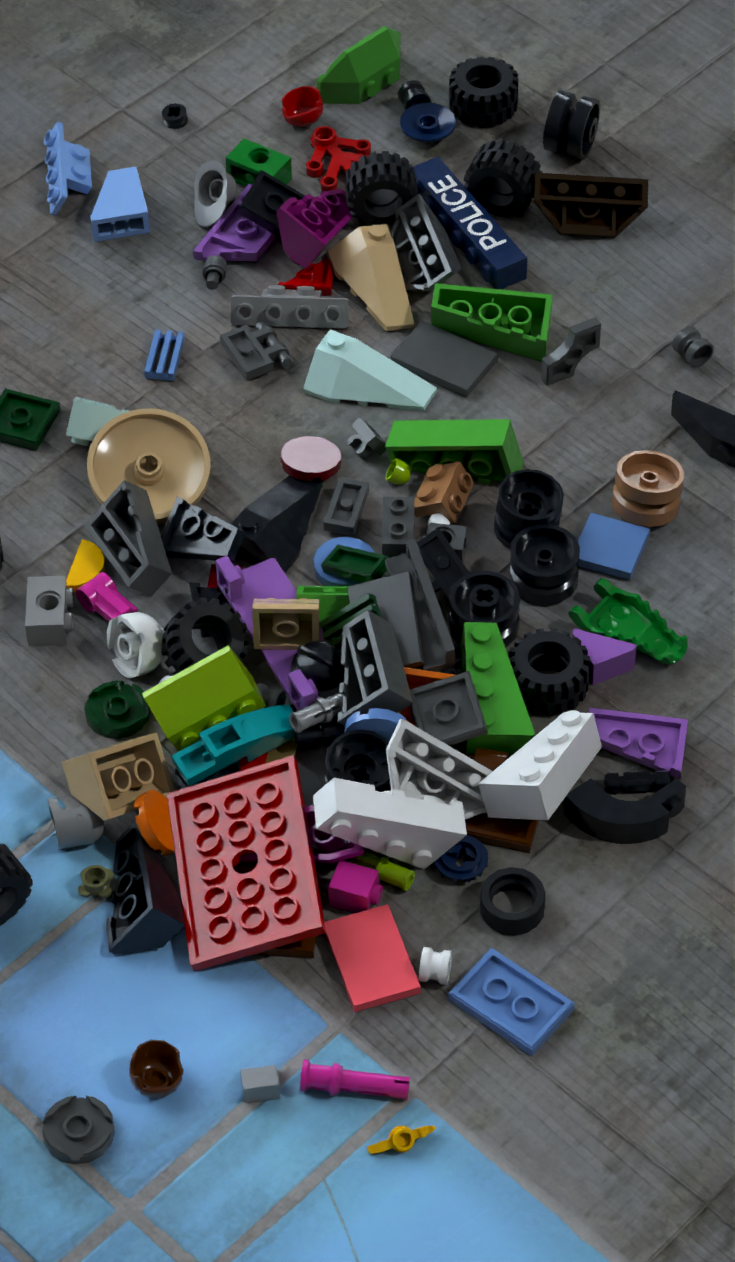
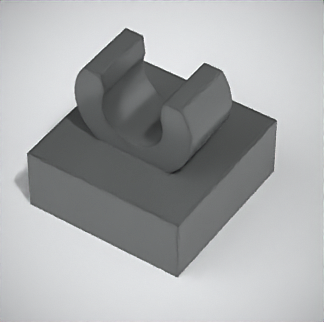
M359 417L352 424L358 434L352 435L347 443L354 449L362 444L355 452L362 459L368 457L372 449L381 456L386 451L385 441L371 425Z

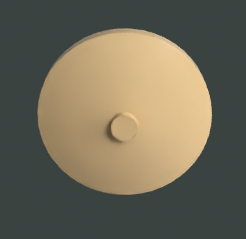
M137 409L113 418L96 434L88 452V481L99 503L103 505L125 480L147 490L157 524L167 522L177 496L184 499L187 503L196 506L203 497L210 479V454L200 432L183 417L161 409Z

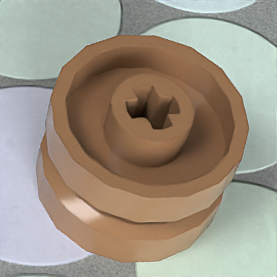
M649 450L634 451L623 456L617 464L611 505L615 513L627 522L645 527L662 526L673 521L678 514L685 472L681 464L671 456Z

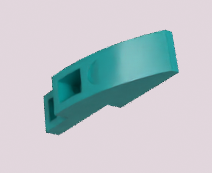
M279 705L258 709L228 719L200 732V741L171 756L172 762L188 787L243 757L250 762L295 738V731L289 721V715L294 711L290 705Z

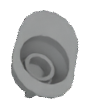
M215 160L207 161L201 165L194 180V214L197 223L203 227L215 224L222 217L224 211L230 207L237 194V185L234 178L226 172L221 163Z

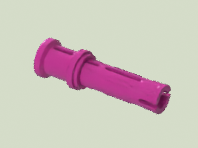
M304 1059L300 1091L305 1092L307 1089L329 1091V1094L334 1096L343 1091L407 1100L410 1077L346 1070L339 1063L326 1066L311 1064L310 1060Z

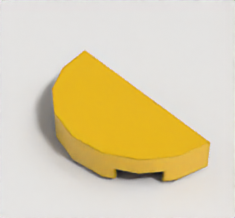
M84 539L80 542L66 580L67 588H73V593H76L79 587L101 572H105V559L101 549L93 542Z

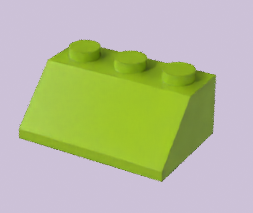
M229 645L142 693L166 737L178 752L200 741V732L233 717L266 707L254 678Z

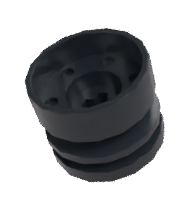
M531 469L515 471L504 478L499 485L494 532L497 539L505 547L511 549V542L515 536L529 526L538 524L559 526L564 492L560 483L547 473Z
M366 730L350 731L337 737L327 750L325 785L331 779L338 778L375 785V791L379 792L391 790L386 748L389 742L379 734Z

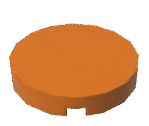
M155 790L139 795L134 802V809L138 808L139 814L135 817L142 837L155 851L160 849L162 851L161 855L169 856L174 854L175 849L168 799Z

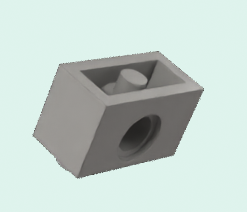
M66 576L27 577L25 629L28 646L67 645V632H73L72 613H68V607H74L73 588H67Z

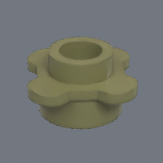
M91 865L81 871L82 885L78 887L80 896L88 897L92 895L107 898L111 895L110 881L114 879L112 870L100 865Z

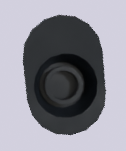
M320 640L311 641L304 646L300 645L298 647L297 653L291 662V672L300 669L307 680L311 679L314 682L319 697L326 699L339 693L340 683L344 682L345 666L341 665V650L333 647L328 642Z

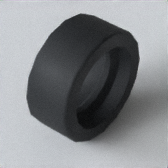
M509 867L492 873L481 887L480 911L483 920L491 929L506 935L524 934L536 928L543 919L546 893L542 882L535 874L522 868ZM513 889L527 893L533 899V905L524 912L507 913L497 909L493 905L492 900L501 891Z

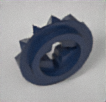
M466 835L434 861L435 868L440 871L442 878L449 877L454 883L458 880H466L469 883L473 877H481L483 870L488 867V852L483 843L478 839ZM465 852L466 861L459 867L456 864V860Z

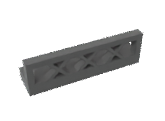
M416 539L406 541V554L385 559V567L389 576L407 571L412 575L425 664L421 666V669L439 672L455 667V647Z

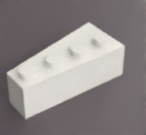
M338 778L331 779L313 795L316 829L424 870L467 835L463 802L451 800L448 805L438 803L434 796L423 794L421 799L406 797L402 790L391 789L379 792L375 791V785Z

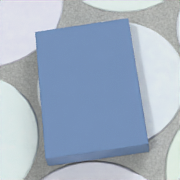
M492 947L448 993V1000L531 1057L575 1010V1003Z

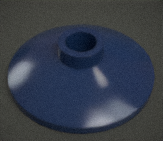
M436 103L413 105L405 110L400 118V127L407 137L419 142L443 140L454 131L456 126V119L452 111Z

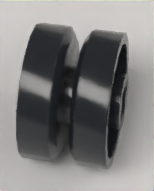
M559 90L552 100L545 122L543 134L544 150L561 154L566 149L568 156L584 160L592 148L598 129L600 101L583 96L577 102L575 94Z
M550 524L529 526L515 536L511 542L509 579L518 588L522 600L534 605L548 606L561 603L572 596L578 586L580 546L576 537L568 530Z
M478 571L461 577L453 585L449 595V626L451 636L457 644L461 642L464 622L497 623L505 648L516 639L520 623V595L518 588L511 579L496 572Z

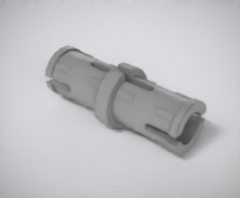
M337 693L326 699L322 697L313 700L312 705L290 713L289 721L293 730L300 733L318 723L326 724L331 722L332 717L338 715V712H341L343 709V695Z

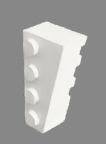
M575 710L563 712L478 783L488 817L549 820L602 748L594 714L580 713Z

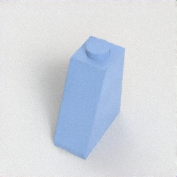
M137 167L108 171L91 215L94 242L150 233L148 210Z

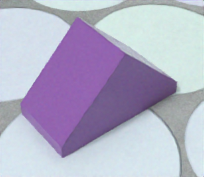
M574 628L572 638L577 637L580 639L581 646H586L588 656H590L589 681L592 685L634 669L636 644Z

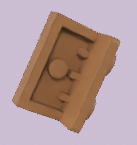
M460 461L442 465L436 464L429 467L414 499L416 517L442 512L450 521V524L457 523L473 487L471 475L465 470Z

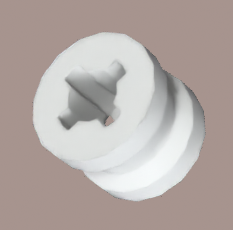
M423 947L419 968V981L427 982L431 979L437 980L441 985H447L451 970L452 950L434 952L431 947Z

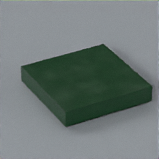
M5 388L0 396V442L37 451L61 410L60 402Z

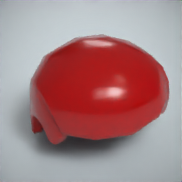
M312 86L295 88L282 98L283 117L292 126L307 127L317 122L323 113V102L320 92Z

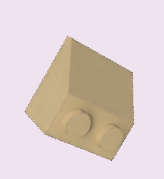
M254 599L252 607L254 649L297 650L300 645L304 646L311 641L319 640V599Z

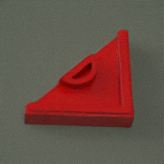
M326 258L318 264L314 262L307 269L304 268L297 272L296 277L287 282H279L278 285L285 286V290H297L299 286H312L315 290L321 291V296H332L334 271L330 259Z

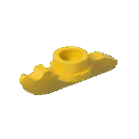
M404 1125L396 1126L389 1133L388 1139L367 1146L368 1153H380L392 1148L397 1152H407L414 1146L416 1139L426 1137L436 1127L422 1126L411 1130Z

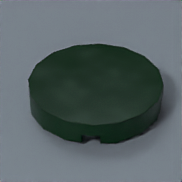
M117 680L103 683L93 689L84 707L88 726L95 733L106 738H124L140 731L147 723L150 714V707L142 694L144 691L138 685L132 683L131 686L124 684V681Z

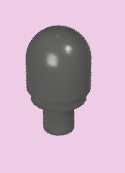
M219 255L208 257L204 263L203 276L207 282V288L211 290L216 289L226 276L227 263Z

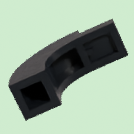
M590 778L566 795L564 815L584 833L602 841L617 844L647 842L668 832L669 817H675L684 808L686 786L677 778L648 798L638 801H624L607 794Z

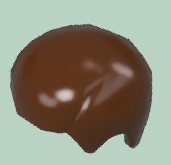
M148 1040L139 1044L132 1054L129 1066V1076L135 1090L149 1098H163L175 1092L182 1081L184 1072L179 1050L164 1040Z

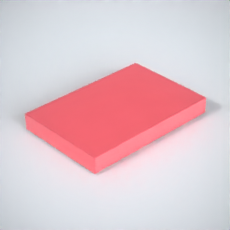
M388 904L325 922L326 933L324 934L354 1012L421 994L420 983Z

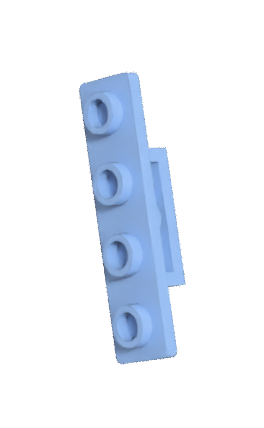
M59 121L56 122L52 130L49 129L44 138V145L47 147L45 164L48 166L46 183L49 184L47 202L50 203V214L57 215L68 196L67 188L84 194H88L92 188L90 150L79 144L65 141L63 123Z

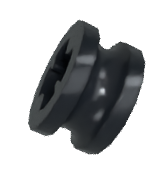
M174 103L163 108L162 117L166 127L180 129L187 125L188 117L184 105Z

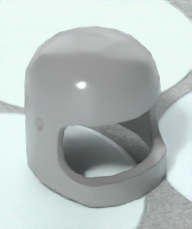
M58 798L47 799L59 849L91 844L102 836L104 820L83 803L78 808L64 810L58 805Z

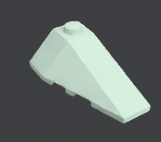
M329 330L317 346L303 388L304 394L330 403H340L342 399L358 401V405L368 406V402L384 403L388 408L424 411L437 392V387L358 339L333 330Z
M75 397L66 435L72 437L71 442L89 446V442L93 441L104 425L113 418L132 410L122 409L121 411L112 405Z

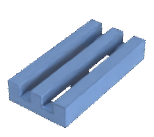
M155 329L144 370L145 379L175 380L185 341L184 332L178 331V335H173V331L167 330L166 334H161V330ZM161 342H162V343H163V347H162L160 359H159V362H158L157 370H156V372H153L154 366H155V363H156V359H157V355H158V351H159V347H160V344H161ZM173 343L175 347L168 373H163L170 345Z

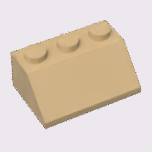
M157 732L62 761L71 795L103 820L137 810L138 808L134 809L136 798L147 791L155 790L166 798L167 793L175 791Z

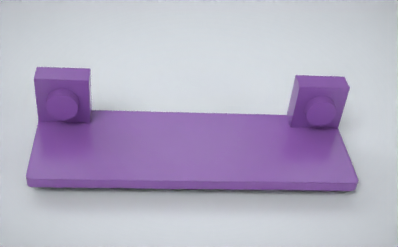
M228 556L216 560L217 584L235 613L238 611L242 616L239 619L242 623H246L247 632L252 640V607L254 599H296L297 591L275 558H270L243 570L238 565L234 566ZM319 627V640L328 642L323 639V631ZM259 649L297 711L312 705L313 700L320 698L314 682L311 679L307 680L300 669L291 672V662L297 650Z

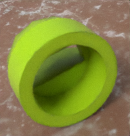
M395 458L387 470L385 480L396 485L407 483L411 477L409 465Z

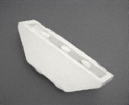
M400 719L386 748L391 789L402 790L406 797L421 799L423 794L434 796L438 803L448 805L451 800L463 802L465 819L481 813H487L478 783L493 771L406 720Z

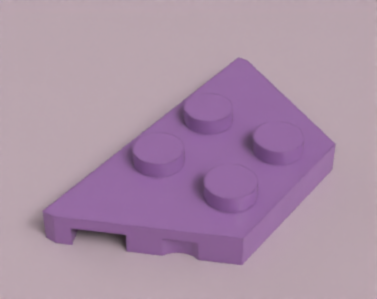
M252 184L247 185L193 250L195 260L206 261L212 255H219L225 261H258L277 237L275 234L237 213Z

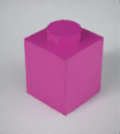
M339 861L328 886L329 906L351 913L372 909L373 905L378 906L383 893V886L379 885V871Z

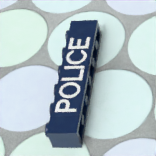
M439 157L413 166L416 174L418 194L422 196L446 233L451 237L454 246L459 247L463 251L468 262L476 266L486 282H489L495 289H504L527 279V257Z

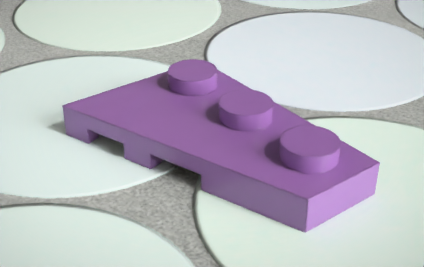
M597 708L589 709V713L594 714L603 749L655 770H666L670 776L681 780L688 719Z

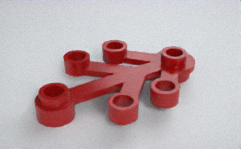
M318 127L310 138L311 146L315 150L311 160L306 163V173L312 178L322 176V161L327 152L332 159L326 175L320 180L321 191L338 189L337 177L340 168L346 173L347 169H351L350 165L354 161H359V157L363 155L369 156L371 153V143L366 139L341 138L337 136L331 127ZM340 148L353 149L354 153L343 152Z

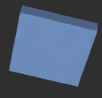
M590 513L578 540L580 546L579 566L631 580L649 539L650 528Z

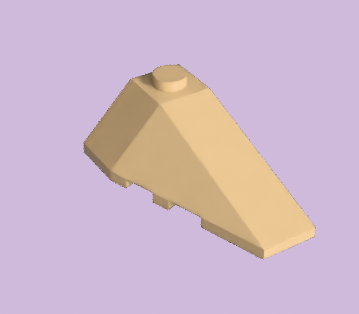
M387 224L360 226L328 250L327 256L330 259L335 276L340 281L345 280L350 286V292L353 296H359L367 305L366 310L385 331L414 328L415 324L395 244Z

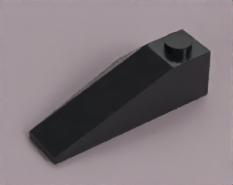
M289 475L244 508L231 523V525L237 527L245 534L236 556L254 565L270 558H275L284 573H286L300 555L301 544L304 535L307 534L308 523L317 505L323 481L313 478V481H302Z
M135 821L116 841L113 873L118 876L115 890L112 891L109 902L114 904L113 917L107 918L106 923L109 952L114 955L164 947L185 926L181 901L158 852L151 848L142 837Z

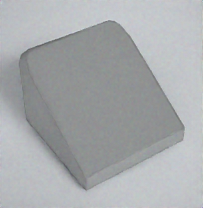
M276 1065L240 1070L245 1103L280 1098Z

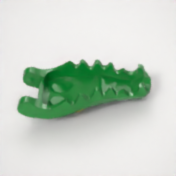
M600 578L594 585L595 592L603 600L590 614L577 605L568 612L571 620L581 630L636 644L637 651L646 653L665 665L675 664L683 658L687 651V636L680 637L673 629L668 628L666 619L660 616L657 609L652 611L647 600L643 601L639 594L626 592L613 586L604 578Z

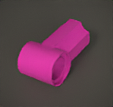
M101 572L76 590V597L82 607L89 613L96 611L108 622L121 614L138 612V609L118 592L115 583L106 573Z

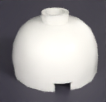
M141 612L121 614L109 621L107 628L108 650L114 648L117 658L112 659L118 671L127 678L150 673L163 661L164 655L162 656L161 652L165 642L162 641V636L165 631L153 617Z

